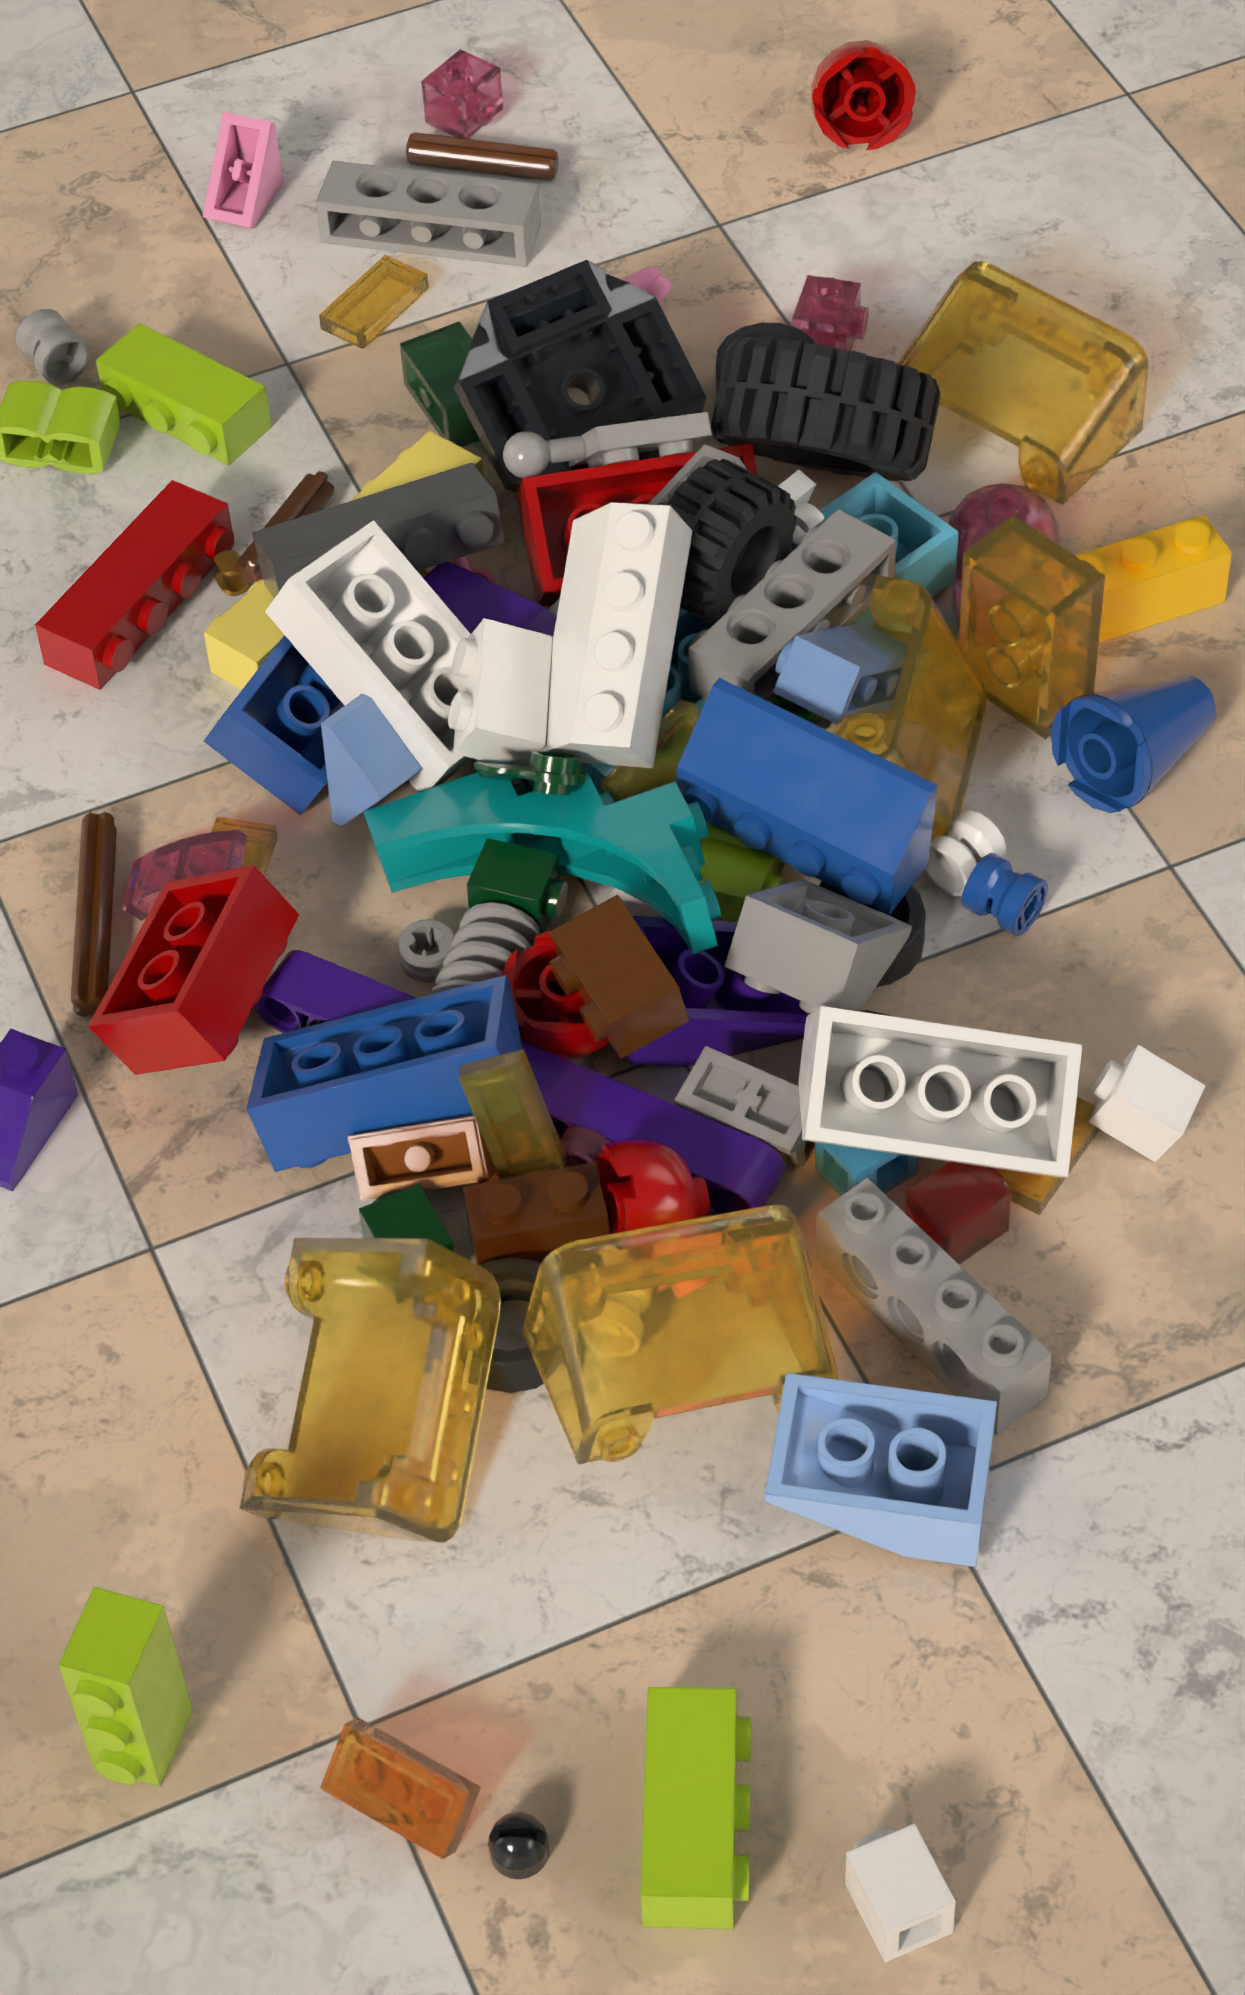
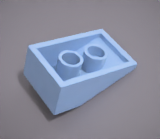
M786 1373L765 1491V1502L907 1558L977 1567L997 1401Z

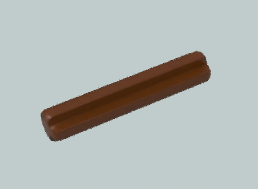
M417 132L410 134L406 144L407 161L416 165L548 181L555 179L559 166L558 152L550 148Z
M318 471L315 475L306 474L264 528L321 511L334 494V486L328 482V475L322 471ZM254 540L235 563V571L242 575V582L248 586H252L256 581L263 579Z

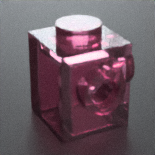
M461 49L421 81L425 123L454 137L469 139L479 129L489 124L503 110L500 67Z
M807 275L792 317V327L802 330L814 339L816 345L821 344L847 351L852 350L855 339H864L869 318V308L861 306V283Z

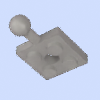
M708 412L599 426L581 436L547 441L534 432L523 431L514 434L506 442L503 450V460L505 466L513 475L525 478L540 475L546 469L548 463L569 461L570 467L588 465V468L637 461L639 457H643L644 460L695 452L694 444L712 435Z

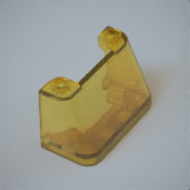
M984 261L973 262L953 280L897 362V364L918 369V372L927 373L933 379H936L941 392L939 403L941 406L1018 446V464L1024 483L1031 490L1041 493L1061 505L1072 497L1143 429L1149 365L1148 358L1141 345L1128 334Z
M876 575L870 603L873 627L908 644L890 715L856 713L847 716L838 723L834 734L938 785L931 836L932 841L936 836H946L947 826L962 813L985 717L986 688L926 588L917 582L907 579Z
M767 1205L587 1238L564 1244L553 1250L542 1261L522 1328L524 1338L578 1465L603 1459L608 1462H617L634 1455L640 1449L642 1441L649 1433L654 1418L772 1395V1402L779 1413L786 1373L840 1380L805 1237L794 1213L789 1207L783 1205Z
M294 1238L289 1266L285 1273V1290L293 1307L302 1315L314 1321L288 1450L265 1448L255 1455L244 1475L243 1493L239 1509L268 1519L412 1541L445 1543L454 1536L463 1516L500 1315L501 1298L495 1277L487 1269L429 1239Z

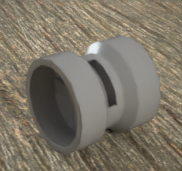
M40 309L33 312L22 321L17 329L15 338L17 348L30 362L35 363L36 369L49 383L55 385L67 384L82 374L89 363V346L76 332L71 331L69 324L57 311Z

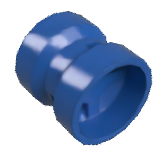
M989 853L978 862L971 872L962 893L961 904L963 908L978 916L992 914L993 917L997 918L1000 928L1015 936H1021L1027 932L1039 916L1047 898L1049 885L1046 880L1033 873L1019 874L1013 872L1010 861L995 853Z

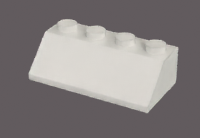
M611 502L573 520L552 642L546 743L540 751L576 755L581 757V763L653 768L692 536L690 527L671 506Z
M373 520L290 577L265 612L344 705H347L360 694L372 698L423 768L408 779L412 786L418 792L440 785L473 759L453 754L455 729H451L448 726L450 706L454 696L458 693L459 675L454 674L452 669L453 657L459 641L462 638H468L471 634Z
M820 1006L806 1017L798 1081L802 1140L1066 1178L1069 1173L1082 1045Z

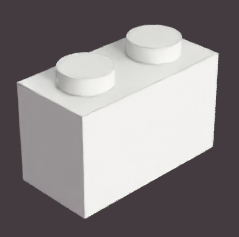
M484 618L468 638H462L459 641L452 664L453 673L459 675L458 693L452 700L448 715V726L451 729H455L453 754L484 760L493 764L527 765L530 762L531 752L540 751L545 746L553 636Z

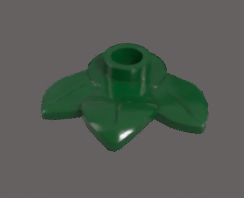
M532 751L528 765L490 764L484 760L474 762V768L483 778L493 780H534V791L552 795H571L572 785L585 784L586 776L584 772L580 771L581 757L559 752Z

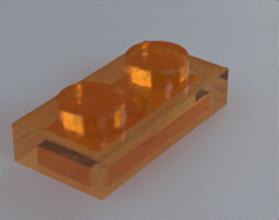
M357 1717L344 1724L320 1789L443 1860L456 1852L481 1786Z

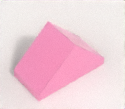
M223 112L202 217L255 228L283 183L276 126L273 122Z

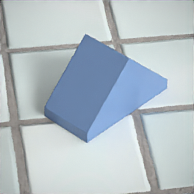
M360 694L321 723L332 823L342 827L423 769L369 696Z

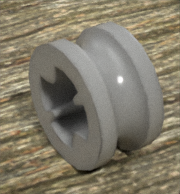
M432 919L419 920L409 924L402 931L398 939L399 952L401 955V966L407 976L415 981L424 983L435 982L437 975L443 967V961L450 948H452L451 943L454 934L447 925ZM426 946L429 947V952H432L434 947H438L439 951L428 956L426 950H423L421 955L417 954L418 949Z

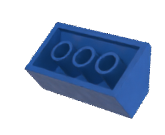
M718 678L709 692L677 766V785L686 803L689 804L697 801L705 822L737 837L746 846L752 849H760L792 865L799 873L808 877H815L845 892L854 901L861 904H869L890 915L928 866L938 785L734 684Z
M507 975L264 1038L246 1110L274 1171L278 1172L294 1167L312 1168L322 1164L329 1158L351 1153L348 1140L350 1134L478 1114L480 1120L493 1122L509 1116L512 1112L523 1110L527 1069L511 985Z

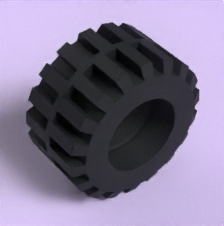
M723 458L720 461L717 459L708 461L703 468L701 466L698 467L685 482L681 483L666 504L671 506L692 530L680 603L681 608L714 625L727 613L730 605L738 596L746 595L765 578L767 571L776 561L784 560L788 556L794 538L793 534L797 516L794 515L796 505L794 500L790 498L791 494Z

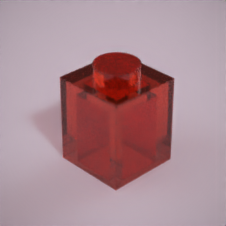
M949 1162L906 1191L905 1214L960 1265L1009 1230L1012 1192L1004 1177L995 1168Z

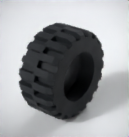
M744 337L743 339H736L726 349L711 429L718 442L728 444L729 447L752 443L754 455L771 458L775 461L842 475L860 476L862 478H867L877 472L888 481L916 480L927 466L941 392L936 379H933L931 375L918 372V369L907 365H900L884 358H876L856 351H847L832 346L815 345L796 340Z

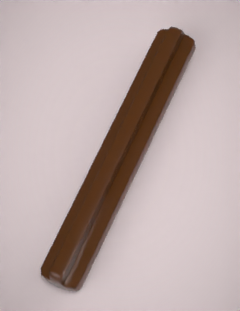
M105 811L100 814L92 812L86 814L82 819L71 1002L73 1004V1011L82 1017L95 1014L108 990L117 828L114 825L115 818L113 815Z

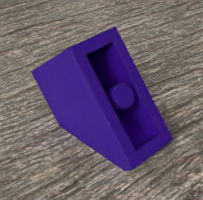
M11 1028L0 1042V1187L14 1191L77 1098L78 1092L66 1048Z

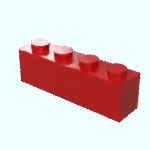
M171 480L35 624L44 665L99 690L117 672L124 670L129 664L132 655L151 635L161 630L166 618L185 598L194 594L200 581L216 565L214 557L225 550H232L235 542L228 503Z

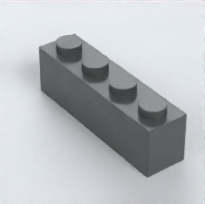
M473 463L252 532L263 581L273 598L277 596L290 577L373 520L417 571L505 543L496 492Z

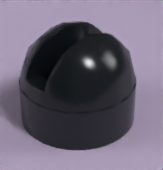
M521 1811L508 1813L494 1824L489 1835L488 1846L491 1862L500 1874L511 1879H526L542 1870L549 1857L548 1836L544 1826L533 1815ZM507 1834H510V1835H534V1836L536 1837V1841H534V1840H532V1839H529V1838H523V1837H505V1836H506Z

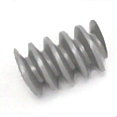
M490 902L471 907L461 919L460 929H458L452 940V948H450L443 961V967L435 980V987H433L429 995L500 977L508 958L517 949L520 955L525 949L535 945L534 937L540 935L539 926L526 913L506 904Z

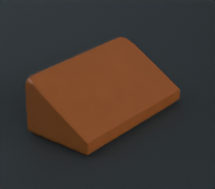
M478 1114L350 1134L348 1136L360 1201L375 1199L388 1192H399L418 1183L426 1191L489 1181L496 1173L494 1159Z

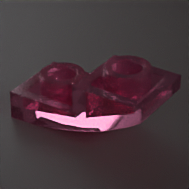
M239 830L199 834L163 845L133 861L122 909L142 921L148 916L165 883L245 867L242 859L247 835Z

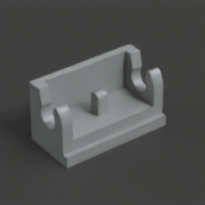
M705 1046L674 1099L676 1105L756 1138L772 1148L784 1152L787 1161L800 1167L803 1166L806 1162L804 1149L807 1141L802 1140L799 1086Z

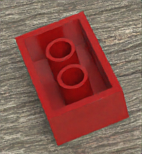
M255 865L165 883L88 1025L89 1029L135 1075L225 1061L237 1046L238 1035L252 1007L262 997L263 986L276 960L287 947V939L299 917V913Z

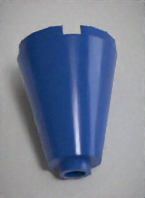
M1183 674L1076 697L1068 705L1062 707L1054 718L1051 729V742L1056 764L1059 766L1066 763L1069 772L1075 779L1068 783V786L1076 796L1092 808L1115 813L1125 808L1133 807L1146 797L1213 724L1216 717V705L1213 695L1200 679L1192 675Z

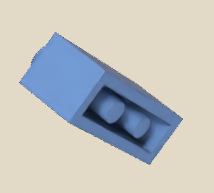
M864 622L799 634L786 643L777 659L775 670L780 675L773 693L835 724L903 707L925 652Z

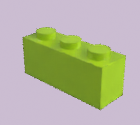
M138 323L96 359L101 390L116 396L118 411H125L148 423L154 430L160 433H167L190 445L198 453L209 455L227 465H231L272 428L266 386L141 323Z
M94 1586L58 1664L92 1766L101 1775L111 1781L125 1785H132L137 1780L161 1786L193 1712L165 1608L160 1604Z
M648 1687L640 1893L643 1927L734 1929V1901H749V1855L735 1854V1830L750 1831V1785H736L737 1762H751V1717L737 1716L736 1688Z

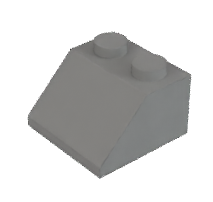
M801 879L746 895L725 967L745 975L744 982L756 990L772 994L783 992L801 1000L800 1008L810 1014L820 1006L853 1010L865 1004L908 940L912 926Z

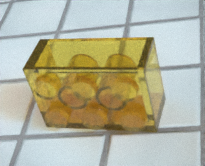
M1012 515L963 553L957 679L1046 740L1051 736L1055 715L1062 707L1068 705L1076 697L1094 693L1105 575L1097 571L1091 563L1079 559L1053 542L1044 532L1035 530Z

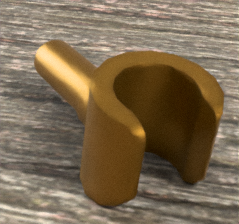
M225 550L214 557V562L220 572L215 573L213 576L224 593L229 596H238L246 592L250 586L242 582V575L235 571V563L241 555L233 550Z

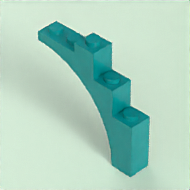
M476 772L363 811L379 861L392 893L440 879L471 875L486 839L490 838L556 853L559 855L560 875L576 876L615 887L648 904L676 928L693 954L718 946L711 920L721 917L718 901L709 880L698 883L703 880L700 867L706 865L699 840L709 837L707 825L698 802L695 801L687 804L676 782L614 803L609 792L598 794L588 772L585 773V784L572 785L571 795H552L536 791L528 793L523 782L512 785L511 780L487 779Z

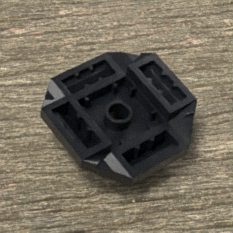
M584 260L486 302L454 389L506 490L517 492L523 479L513 475L507 469L503 460L505 444L516 433L523 431L534 432L547 441L581 436L599 426L703 412L706 395L655 296L629 282L606 274L607 270L589 260ZM574 387L582 390L588 396L590 404L580 405L574 402L569 397L567 388ZM569 461L548 463L546 469L540 475L588 468V465L570 467Z

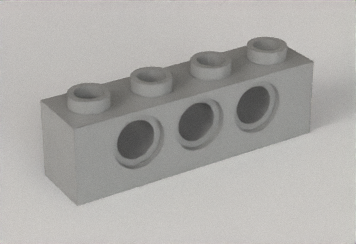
M332 160L316 200L321 243L527 267L541 227L538 184Z
M840 509L836 510L820 526L812 527L805 535L802 543L784 560L776 561L769 568L764 579L746 595L738 596L720 620L709 630L699 632L693 639L687 654L690 691L707 699L713 684L718 678H721L770 702L777 696V694L773 693L780 675L775 670L777 659L789 640L794 639L799 634L852 624L895 582L896 540Z
M868 1178L816 1213V1260L955 1396L997 1401L994 1434L996 1436L1048 1397L1052 1353Z

